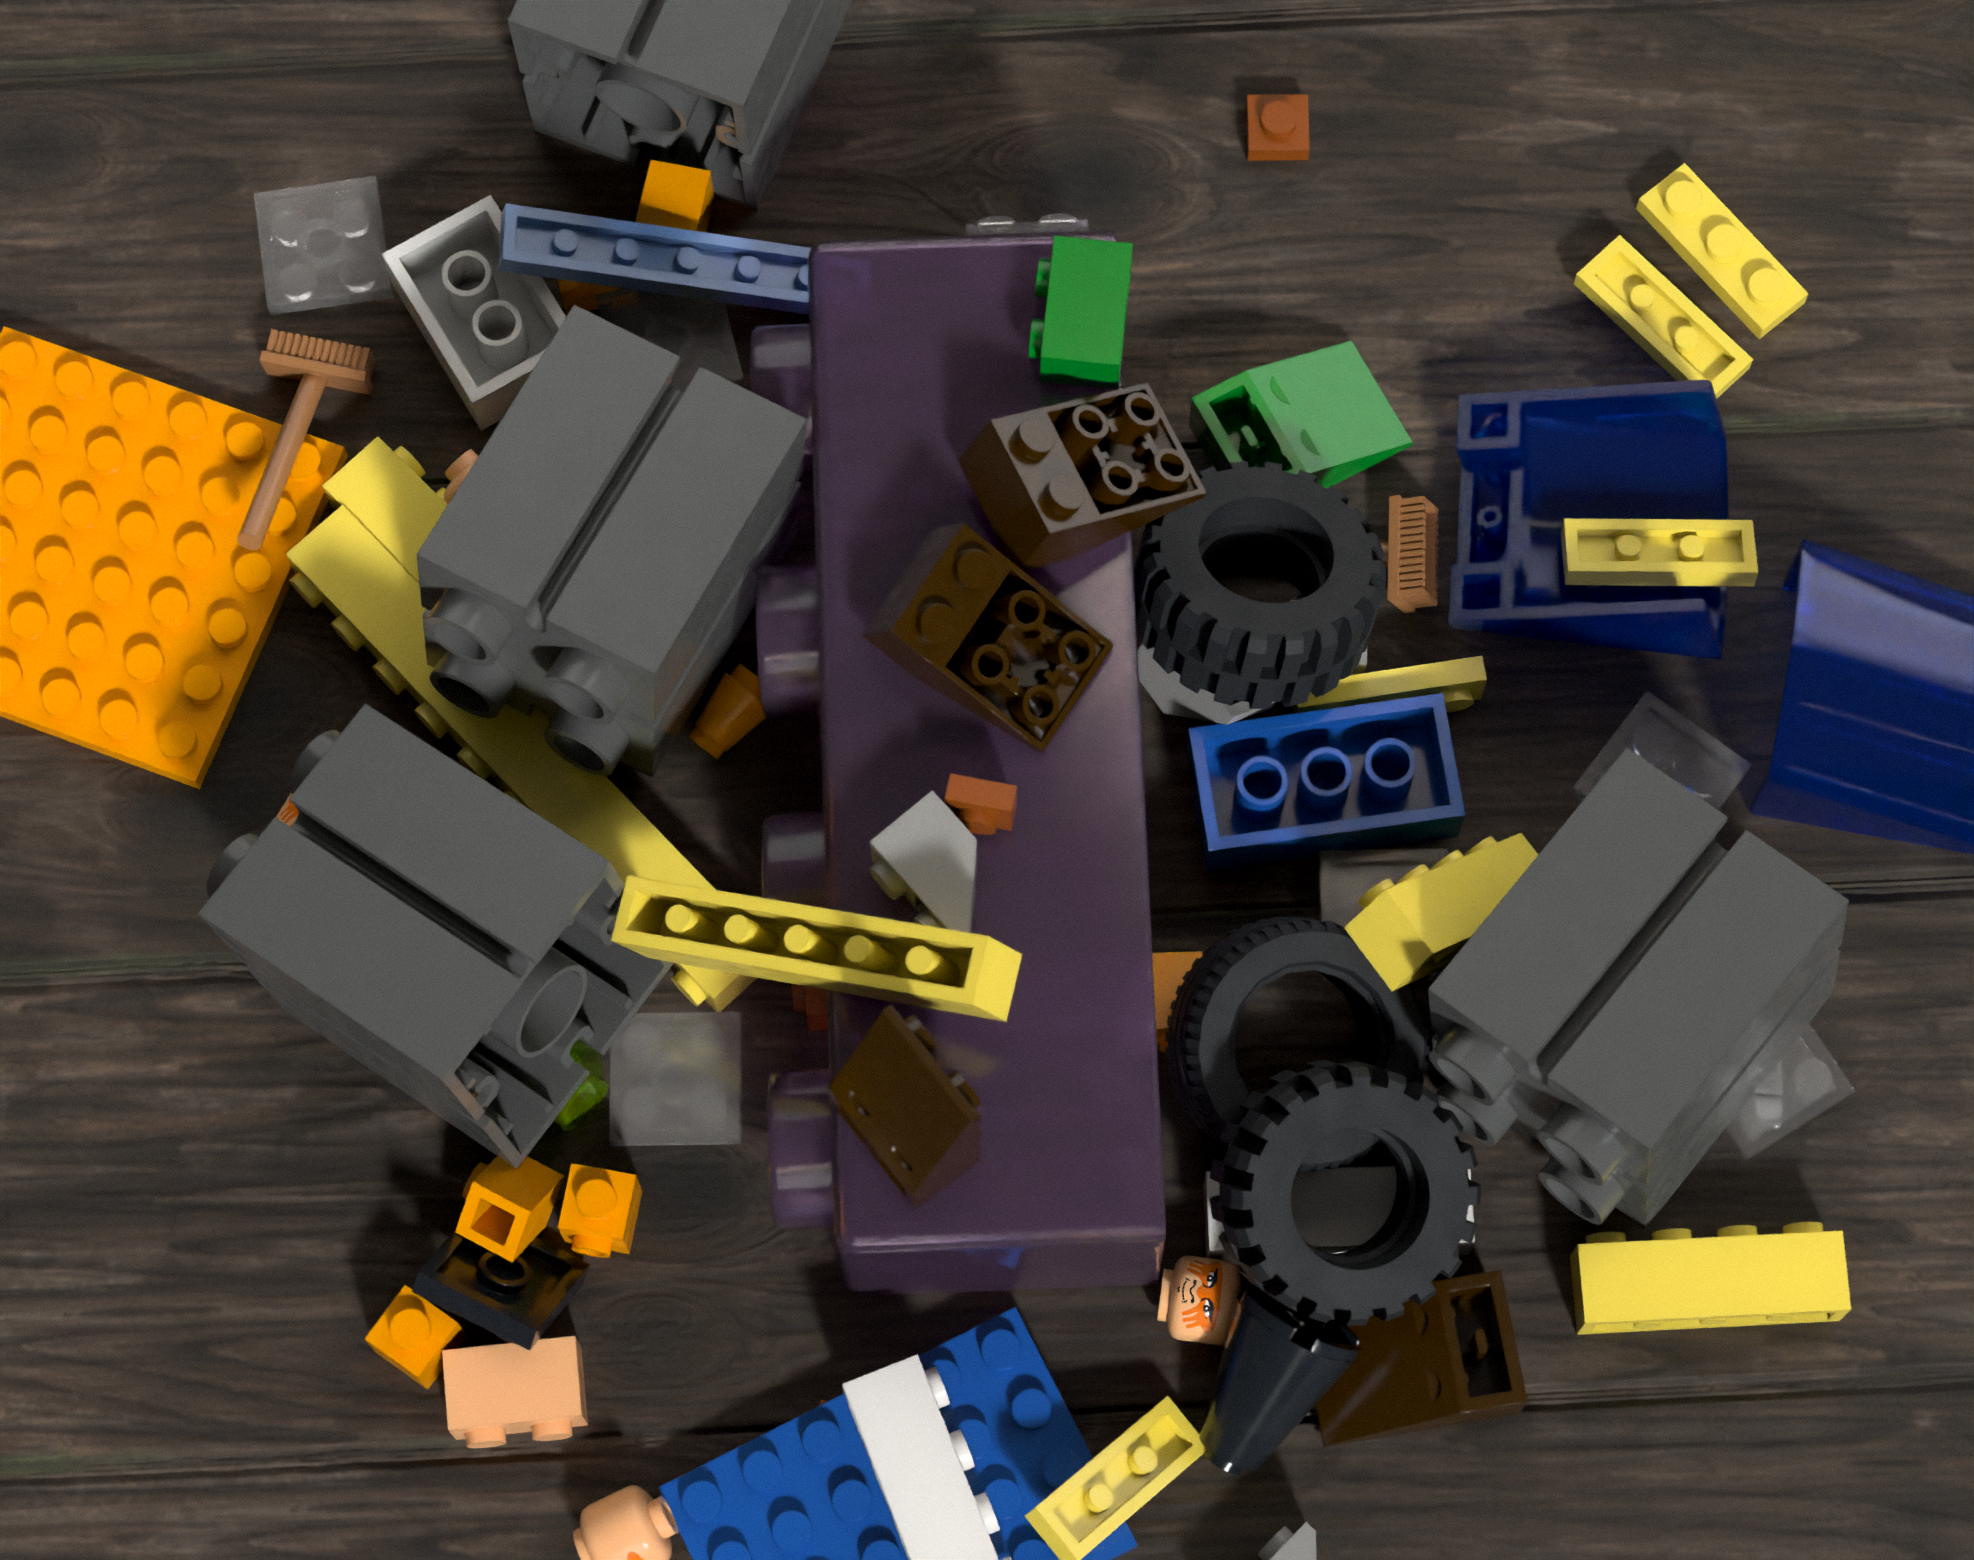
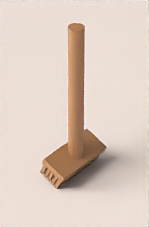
M271 329L266 351H262L259 361L267 375L297 380L300 383L238 534L237 541L242 547L249 550L261 548L325 386L371 395L373 389L371 377L376 360L370 348L364 347L362 349L361 346L357 345L356 347L351 344L347 346L346 343L339 344L336 341L332 343L331 340L324 341L321 338L317 340L311 336L310 338L305 335L301 337L300 334L293 335L290 332L286 334L285 331L278 332V330Z
M1400 495L1389 496L1388 542H1380L1384 552L1382 563L1385 567H1388V600L1405 614L1414 613L1415 608L1437 606L1438 601L1435 597H1438V592L1436 591L1438 589V584L1436 583L1438 582V577L1436 576L1438 574V569L1436 568L1438 567V562L1436 561L1438 559V554L1436 553L1438 552V546H1436L1438 545V539L1436 538L1438 537V524L1436 522L1439 519L1437 516L1439 515V509L1432 502H1429L1425 496L1404 499Z

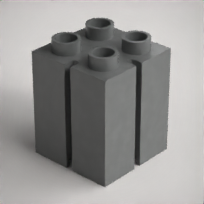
M517 0L507 21L519 70L525 74L522 83L534 131L633 167H637L647 143L658 148L660 154L658 161L710 170L715 197L758 212L852 0Z
M574 305L417 553L421 606L426 608L422 617L427 665L434 668L430 674V681L434 688L452 704L473 715L483 718H495L504 704L529 716L536 705L544 709L549 714V726L544 733L546 743L556 754L575 767L591 774L609 776L620 761L653 778L797 534L801 483L798 482V479L803 469L807 419L702 367H699L683 393L672 385V375L680 364V356Z
M364 704L342 733L337 730H329L320 734L308 744L299 756L290 778L292 796L289 799L299 811V815L292 826H288L274 817L260 836L253 833L245 834L234 840L221 853L208 878L207 894L209 900L198 914L234 955L247 964L246 968L285 1011L517 1169L590 1074L586 1068L574 1061L570 1056V1050L574 1043L579 1039L604 1055L674 963L645 957L611 941L625 884L609 860L378 711Z
M1629 748L1623 751L1429 987L1431 1030L1435 1032V1035L1432 1037L1433 1049L1429 1053V1058L1435 1066V1076L1443 1081V1084L1434 1093L1439 1097L1438 1105L1453 1111L1463 1125L1462 1131L1490 1147H1494L1508 1129L1529 1145L1535 1139H1538L1548 1151V1158L1550 1159L1538 1173L1539 1180L1560 1203L1579 1217L1596 1225H1601L1616 1207L1646 1229L1834 992L1840 950L1838 948L1842 944L1849 900L1748 830H1745L1729 851L1725 850L1717 843L1716 837L1717 833L1727 822V816Z

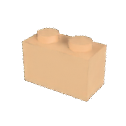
M576 1336L541 1339L537 1341L530 1351L515 1343L442 1350L448 1431L456 1440L466 1439V1447L489 1448L506 1444V1434L532 1432L533 1440L566 1439L573 1436L572 1427L588 1425L582 1347Z

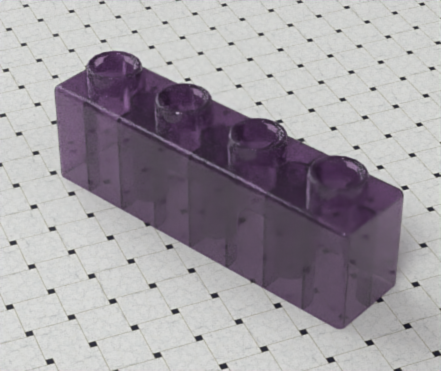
M1113 230L825 240L818 242L810 250L807 259L809 324L756 326L751 333V392L807 419L801 476L813 475L816 563L761 566L757 571L756 637L761 709L763 715L768 719L820 717L822 812L771 813L763 818L761 846L763 898L915 924L914 918L919 913L907 899L901 895L898 899L893 900L871 875L869 869L875 863L871 858L870 841L930 791L933 790L945 803L950 773L1017 786V808L1012 831L997 828L996 833L991 835L972 833L977 839L978 857L972 933L990 936L1022 954L1007 1022L827 990L829 1068L776 1070L769 1075L767 1105L768 1157L774 1224L782 1229L834 1227V1238L843 1282L846 1288L855 1295L1154 1285L1159 1280L1166 1238L1132 531L1071 559L1024 571L1114 644L1043 753L1035 751L913 677L861 636L933 529L965 523L1006 556L958 463L960 457L990 420L1114 390L1040 382V359L1029 358L1032 318L1045 320L1047 298L1035 297L1039 258L1052 259L1054 236L1117 242V236ZM1123 351L1119 389L1124 388ZM890 1005L894 1007L904 1021L911 1015H914L923 1024L938 1047L933 1054L945 1074L948 1076L955 1070L960 1072L981 1101V1105L976 1108L982 1118L979 1122V1128L982 1132V1136L979 1137L980 1162L915 1211L832 1106L828 1087L878 1016Z

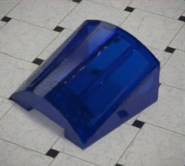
M1690 380L1459 395L1457 453L1461 460L1457 563L1451 564L1448 619L1450 627L1452 629L1722 660L1727 617L1728 586L1565 585L1561 544V528L1564 518L1729 520L1727 432L1712 382L1709 380Z
M1802 539L1783 581L1784 589L1797 592L1788 664L1768 774L1751 803L1750 813L1757 816L1974 854V596Z

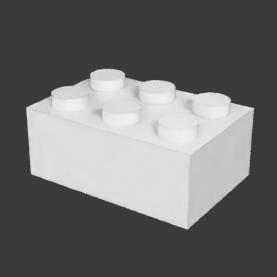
M491 195L382 253L393 287L481 431L502 420L566 318L542 277L498 271L502 212Z

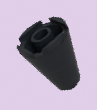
M1248 1280L1237 1294L1199 1436L1201 1443L1208 1449L1205 1457L1218 1468L1235 1475H1239L1243 1469L1258 1470L1353 1364L1361 1347L1357 1346L1360 1339L1348 1326L1333 1319L1325 1323L1309 1318L1267 1296L1266 1292L1252 1285Z

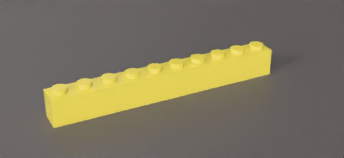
M343 504L286 553L295 572V575L289 580L295 590L313 608H316L321 602L325 604L337 617L331 622V626L350 648L356 652L364 645L375 656L378 662L372 668L396 695L406 689L421 704L414 712L437 738L440 739L447 732L463 748L456 755L469 771L483 780L490 776L506 795L609 860L624 884L627 875L716 890L606 776L591 774L575 767L549 747L544 739V733L549 726V717L537 705L530 716L504 704L497 717L483 718L468 713L452 704L434 688L430 681V674L434 668L427 665L422 617L426 608L421 606L420 585ZM674 963L672 966L677 973L671 979L695 1006L698 1007L705 1000L719 1014L758 977Z

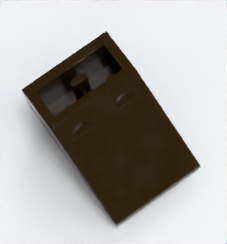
M1148 382L992 419L958 460L1007 558L1023 571L1071 559L1203 498L1207 493Z
M965 523L932 530L861 634L862 637L910 675L1039 753L1044 752L1114 646L1111 641Z
M890 1005L878 1016L828 1087L832 1106L915 1211L980 1162L979 1137L982 1136V1132L979 1128V1122L982 1118L976 1108L981 1105V1101L960 1072L955 1070L948 1076L945 1074L933 1054L938 1047L923 1024L914 1015H911L904 1021L894 1007Z
M1501 1270L1433 1281L1431 1283L1436 1288L1437 1294L1422 1305L1411 1300L1402 1303L1405 1309L1404 1315L1388 1321H1383L1375 1316H1369L1366 1325L1348 1326L1360 1339L1357 1346L1361 1347L1353 1364L1315 1405L1323 1447L1520 1414L1528 1400Z

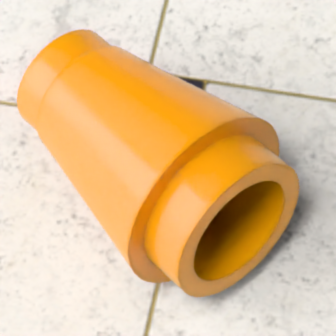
M739 663L730 675L726 672L723 673L697 720L696 727L688 737L718 760L725 751H728L773 713V710L769 707L779 695Z

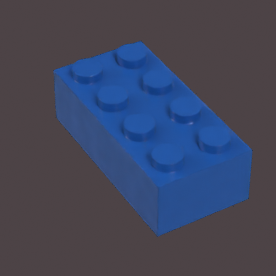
M1443 693L1237 721L1228 725L1216 724L1188 728L1186 757L1205 872L1458 837L1465 818V810Z

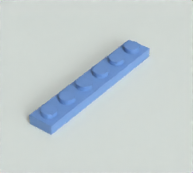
M508 203L505 204L501 214L498 271L864 322L870 311L871 256Z

